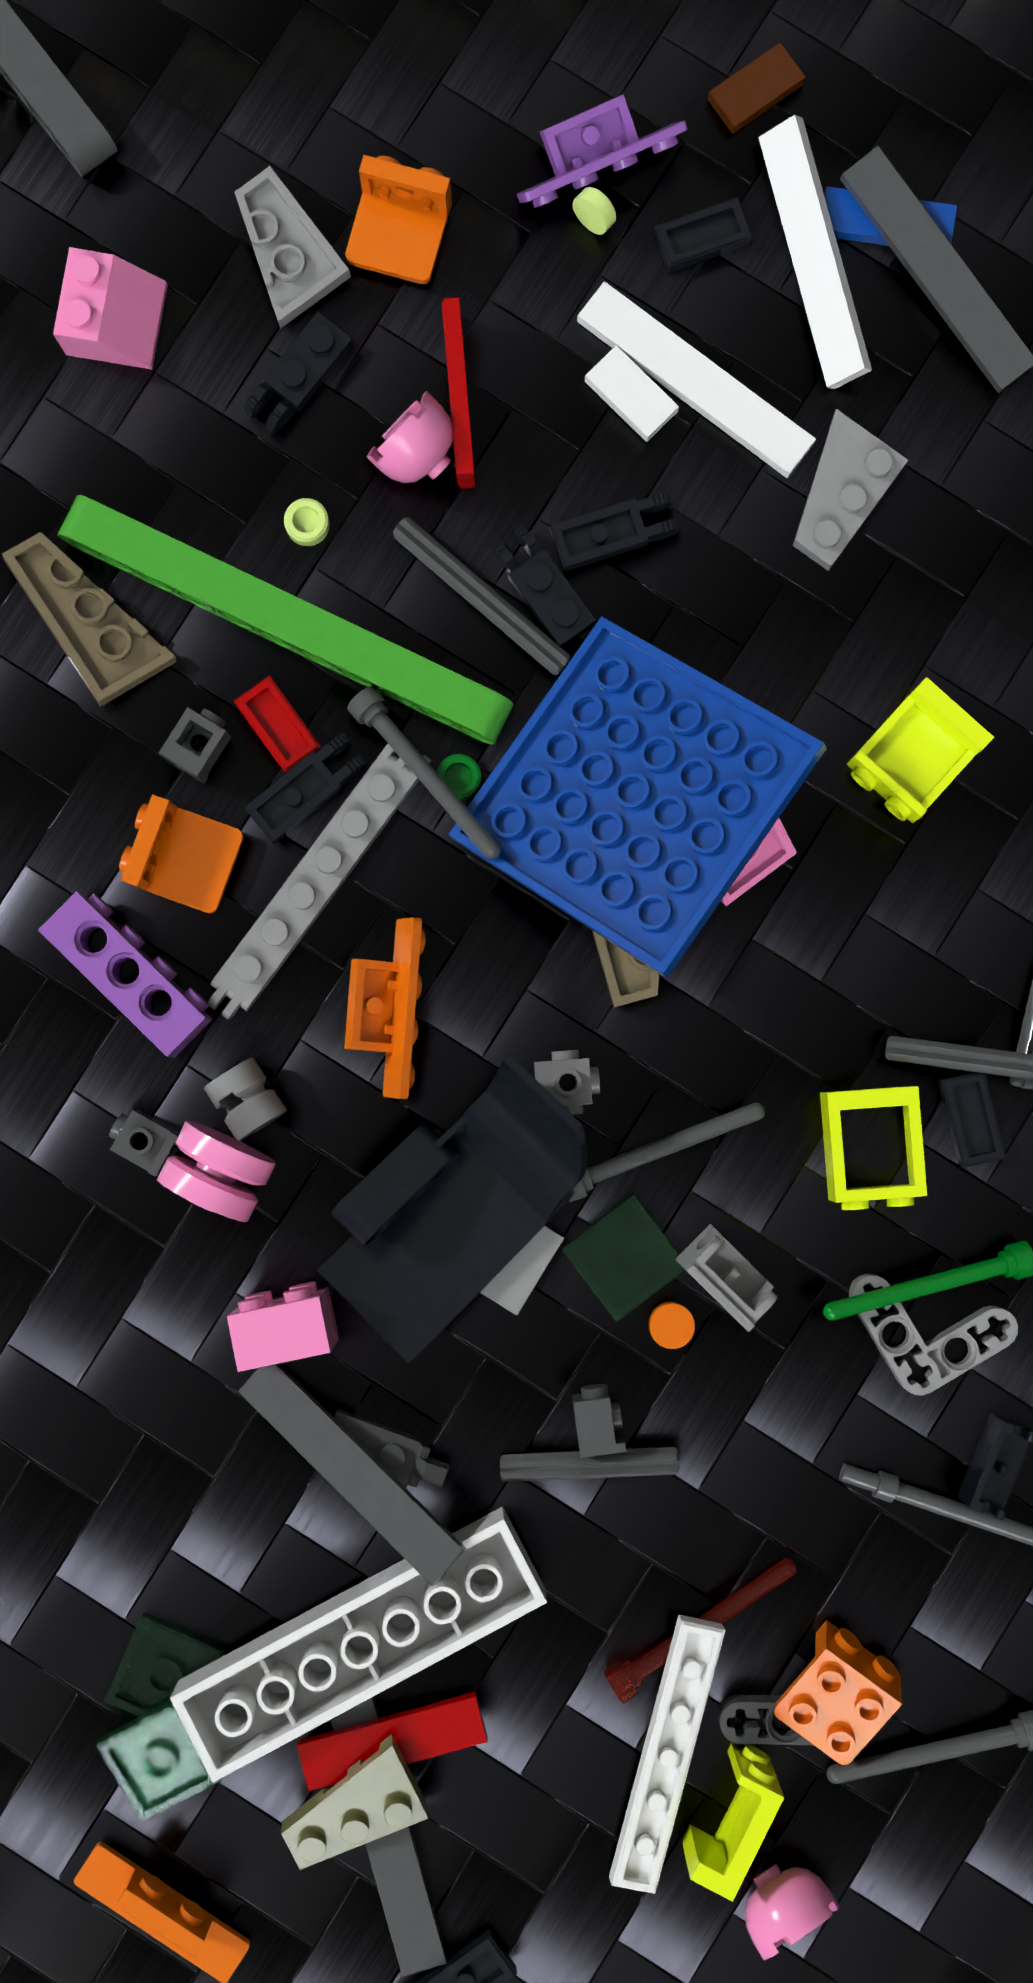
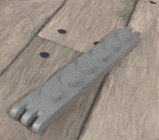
M389 744L385 746L212 980L210 985L217 990L209 999L208 1004L215 1010L224 998L228 997L231 1001L221 1014L227 1020H230L240 1007L245 1011L252 1007L419 781L404 761L394 755L396 752ZM424 755L423 757L431 764L432 760Z

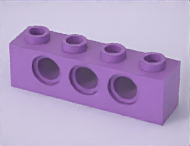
M76 891L38 931L165 1056L176 1058L213 1020L205 1012L209 1004L191 987L184 991L175 983L173 979L177 975L176 971L160 956L152 960L141 949L145 941L132 928L125 925L120 929L109 918L114 911L98 895L93 893L88 897ZM103 929L107 935V943L101 951L93 953L88 945L89 936L93 931ZM135 960L139 966L138 978L131 984H125L121 980L120 969L126 961ZM166 991L172 1000L171 1008L166 1014L158 1016L152 1009V999L158 992Z

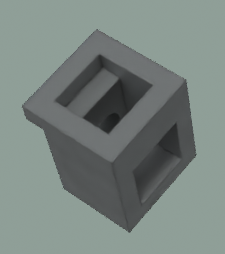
M187 707L159 751V754L168 762L205 784L210 770L231 739V736L223 729L226 722L205 708L198 714ZM201 737L207 738L208 743L203 751H195L193 747L195 740Z
M140 1109L132 1110L129 1116L122 1113L113 1124L109 1137L115 1141L110 1150L157 1177L167 1158L175 1156L179 1148L175 1142L180 1132ZM139 1132L144 1133L148 1138V1144L143 1150L138 1149L133 1141L134 1136Z
M593 1384L581 1387V1394L572 1395L580 1458L626 1452L623 1434L615 1435L614 1433L615 1430H623L620 1404L619 1402H610L608 1385Z

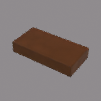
M780 42L710 90L707 100L731 133L734 134L802 87L806 77Z

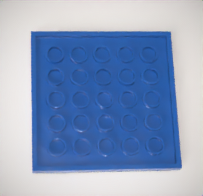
M601 616L467 807L501 848L500 855L495 859L486 858L457 823L448 835L458 844L657 973L668 978L826 751L824 742Z

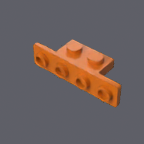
M421 918L397 919L393 962L351 959L344 1049L386 1052L383 1097L408 1099L409 1090L412 1088L415 1079V1070L411 1059L412 1046L418 1037V1023L415 1019L416 1000L419 998L422 989L421 976L418 974L419 956L425 947V933L422 929Z
M102 1841L96 1844L74 1879L76 1886L221 1983L229 1981L249 1949L250 1940Z

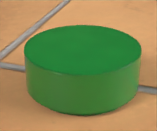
M454 754L448 756L440 763L437 769L438 775L461 801L472 797L480 787V768L467 755Z

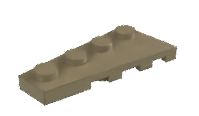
M39 532L2 553L9 569L100 707L177 662L176 656L165 646L162 647L150 636L146 628L135 618L132 619L124 612L102 588H98L84 575L83 570L43 533Z

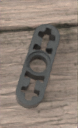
M735 1694L725 1698L718 1708L717 1718L721 1731L733 1743L813 1745L793 1729L779 1731L773 1727L774 1706L782 1695ZM762 1708L764 1709L763 1722L766 1729L760 1730L757 1720H745L742 1723V1728L735 1729L733 1722L727 1719L735 1717L737 1709H743L747 1718L760 1719L758 1709Z

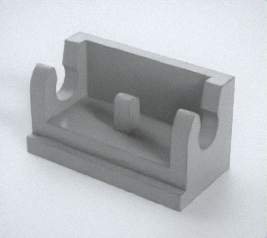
M711 1224L675 1259L748 1332L777 1299V1296L771 1291L774 1287Z

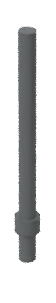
M846 1463L841 1468L839 1481L871 1491L872 1497L892 1503L895 1499L1033 1546L1032 1526L1006 1517L1004 1521H1001L984 1510L978 1512L969 1508L964 1503L899 1482L898 1476L881 1470L876 1474Z

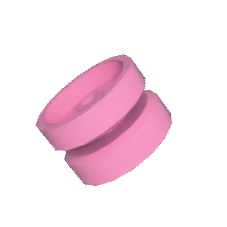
M186 1120L175 1143L183 1153L196 1161L180 1156L168 1157L157 1181L199 1207L237 1221L248 1222L258 1202V1198L250 1188L237 1180L256 1186L266 1185L276 1165V1161L241 1141L237 1142L235 1138L203 1124Z

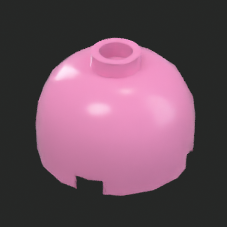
M426 391L422 395L420 403L416 400L384 433L382 437L386 441L378 449L374 446L366 456L382 473L393 480L402 483H413L427 474L434 480L451 462V459L446 455L453 442V427L450 417L443 407Z
M777 1864L753 1879L758 1888L747 1899L744 1913L746 1928L762 1959L767 1960L779 1953L777 1950L778 1946L784 1942L786 1944L790 1943V1945L794 1944L833 1915L832 1912L839 1910L840 1906L822 1879L810 1870L792 1867L781 1872Z

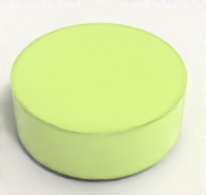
M586 187L573 200V210L577 218L589 231L597 235H603L615 223L616 212L614 206L600 190Z
M302 498L294 501L287 508L284 515L286 531L289 537L299 545H316L323 541L328 534L330 522L323 505L314 499Z

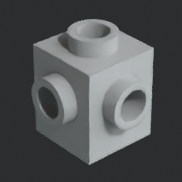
M579 1050L551 1052L552 1061L534 1062L535 1079L571 1114H582L584 1104H593L592 1094H600L598 1067H590L589 1058L579 1059ZM564 1074H570L575 1079V1087L571 1091H563L559 1086V1080Z

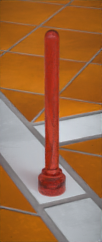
M790 1559L780 1561L698 1619L717 1622L723 1625L794 1576L796 1564ZM673 1636L635 1662L631 1663L628 1660L621 1664L618 1661L604 1671L609 1684L623 1704L639 1694L638 1688L644 1685V1678L666 1664Z

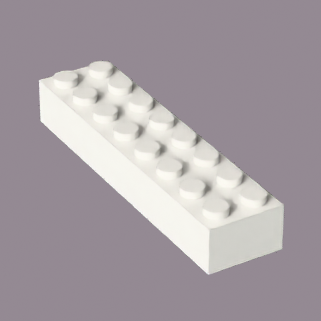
M503 1506L452 1533L467 1549L436 1585L431 1586L406 1559H403L178 1680L170 1700L212 1782L218 1781L546 1604L545 1587Z

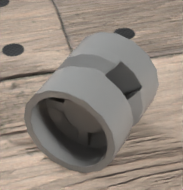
M253 1057L229 1069L204 1087L205 1092L216 1109L226 1110L227 1116L224 1121L237 1142L253 1135L287 1112L274 1089L264 1088L267 1078Z

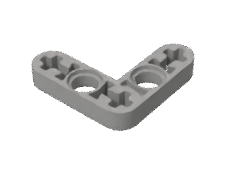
M866 1273L852 1281L849 1288V1297L865 1293L863 1287L866 1284L874 1288H885L890 1286V1284L875 1274ZM901 1302L882 1307L888 1310L893 1306L895 1311L881 1315L874 1323L871 1322L870 1318L879 1316L876 1309L858 1314L898 1383L906 1391L914 1395L923 1396L935 1391L1008 1347L1015 1341L1018 1334V1324L1015 1317L1009 1311L998 1306L989 1305L983 1307L926 1342L921 1338ZM991 1316L999 1321L1004 1320L1005 1323L1000 1327L1002 1333L1000 1337L997 1338L989 1333L978 1339L984 1345L980 1350L976 1340L967 1333V1330L971 1327L973 1332L977 1334L986 1331L990 1327L988 1319ZM893 1321L901 1322L906 1329L905 1340L895 1347L886 1345L882 1338L884 1327ZM953 1338H962L968 1346L966 1357L957 1363L948 1361L944 1353L947 1342ZM915 1345L917 1346V1351L909 1352ZM909 1352L914 1362L919 1366L928 1367L923 1373L925 1381L921 1384L913 1379L908 1381L907 1377L912 1374L910 1366L902 1357L897 1362H895L894 1357Z

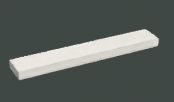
M793 115L758 138L827 388L836 389L872 371L805 124L803 118Z
M605 281L578 314L577 322L610 347L614 348L617 345L642 371L784 477L788 478L813 446L816 438Z
M678 1615L609 1874L611 1886L656 1893L726 1631L721 1623Z

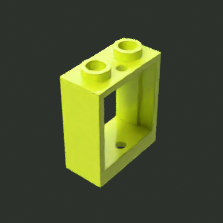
M918 1086L820 1093L828 1200L835 1203L841 1202L842 1210H860L869 1208V1200L886 1199L887 1207H902L914 1205V1197L927 1196ZM903 1106L909 1184L846 1188L840 1110Z

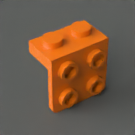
M363 155L359 169L362 196L346 248V260L355 267L418 284H426L431 279L452 206L451 180L433 168L423 167L419 170L401 165L396 159L388 156L374 158Z
M152 794L149 804H142L138 811L135 829L139 831L133 847L127 846L122 854L119 871L123 872L120 880L133 887L205 913L212 914L216 912L243 843V833L237 828L178 808L171 801Z
M826 1620L816 1632L815 1657L776 1701L774 1714L780 1721L837 1763L848 1765L902 1705L901 1675L890 1660L881 1655L876 1657L865 1649L852 1632L845 1628L838 1629Z

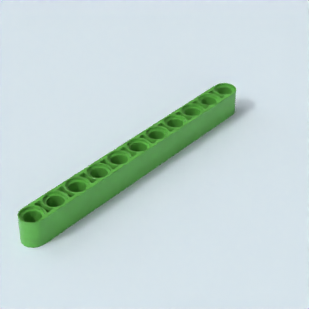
M76 496L57 534L66 543L355 682L366 687L374 686L381 694L484 743L495 745L514 706L513 702L505 696L86 496Z

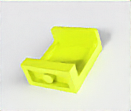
M926 677L852 757L847 765L853 770L851 773L852 778L861 787L868 791L875 789L887 800L884 805L891 814L899 820L905 821L908 819L911 823H914L927 812L928 807L973 757L989 744L994 736Z
M731 1743L727 1752L736 1781L740 1786L715 1836L690 1824L682 1839L690 1880L733 1902L784 1800V1795L770 1762L771 1759L765 1752L750 1744H746L742 1748Z

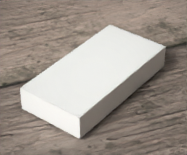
M617 345L585 375V382L646 442L678 412L679 406Z

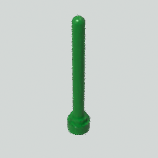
M1025 1240L1008 1244L1003 1251L998 1252V1257L829 1302L824 1306L823 1314L828 1320L834 1321L1004 1275L1006 1278L1013 1277L1015 1280L1033 1276V1250Z

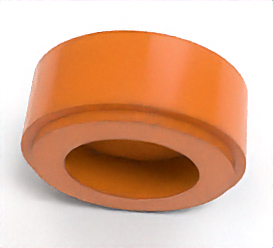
M664 1302L658 1305L649 1317L650 1334L655 1342L664 1348H681L693 1337L695 1331L693 1316L680 1303Z

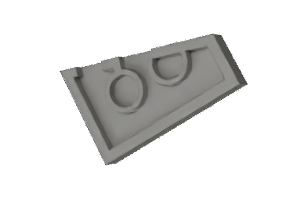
M270 166L235 191L236 199L281 329L351 277L350 271Z
M836 409L792 546L829 571L904 468L908 459Z

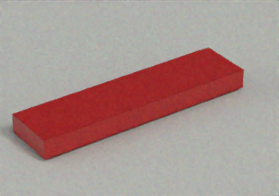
M459 297L446 298L442 302L457 486H460V489L475 488Z
M476 1691L299 1740L297 1749L308 1791L337 1784L347 1776V1769L360 1759L364 1762L380 1750V1743L391 1734H393L407 1764L488 1742V1735Z

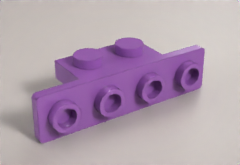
M623 94L540 131V135L555 177L518 193L519 202L525 203L532 200L534 208L557 199L559 196L556 189L572 182L573 188L576 190L597 181L599 178L596 171L612 165L615 172L638 162L636 153L646 148L652 147L654 154L678 144L676 135L688 130L685 120L675 122L638 138Z

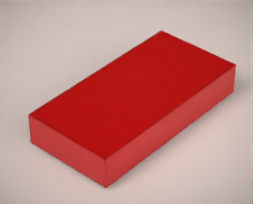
M270 675L234 700L236 706L285 774L312 751L317 753L322 748Z

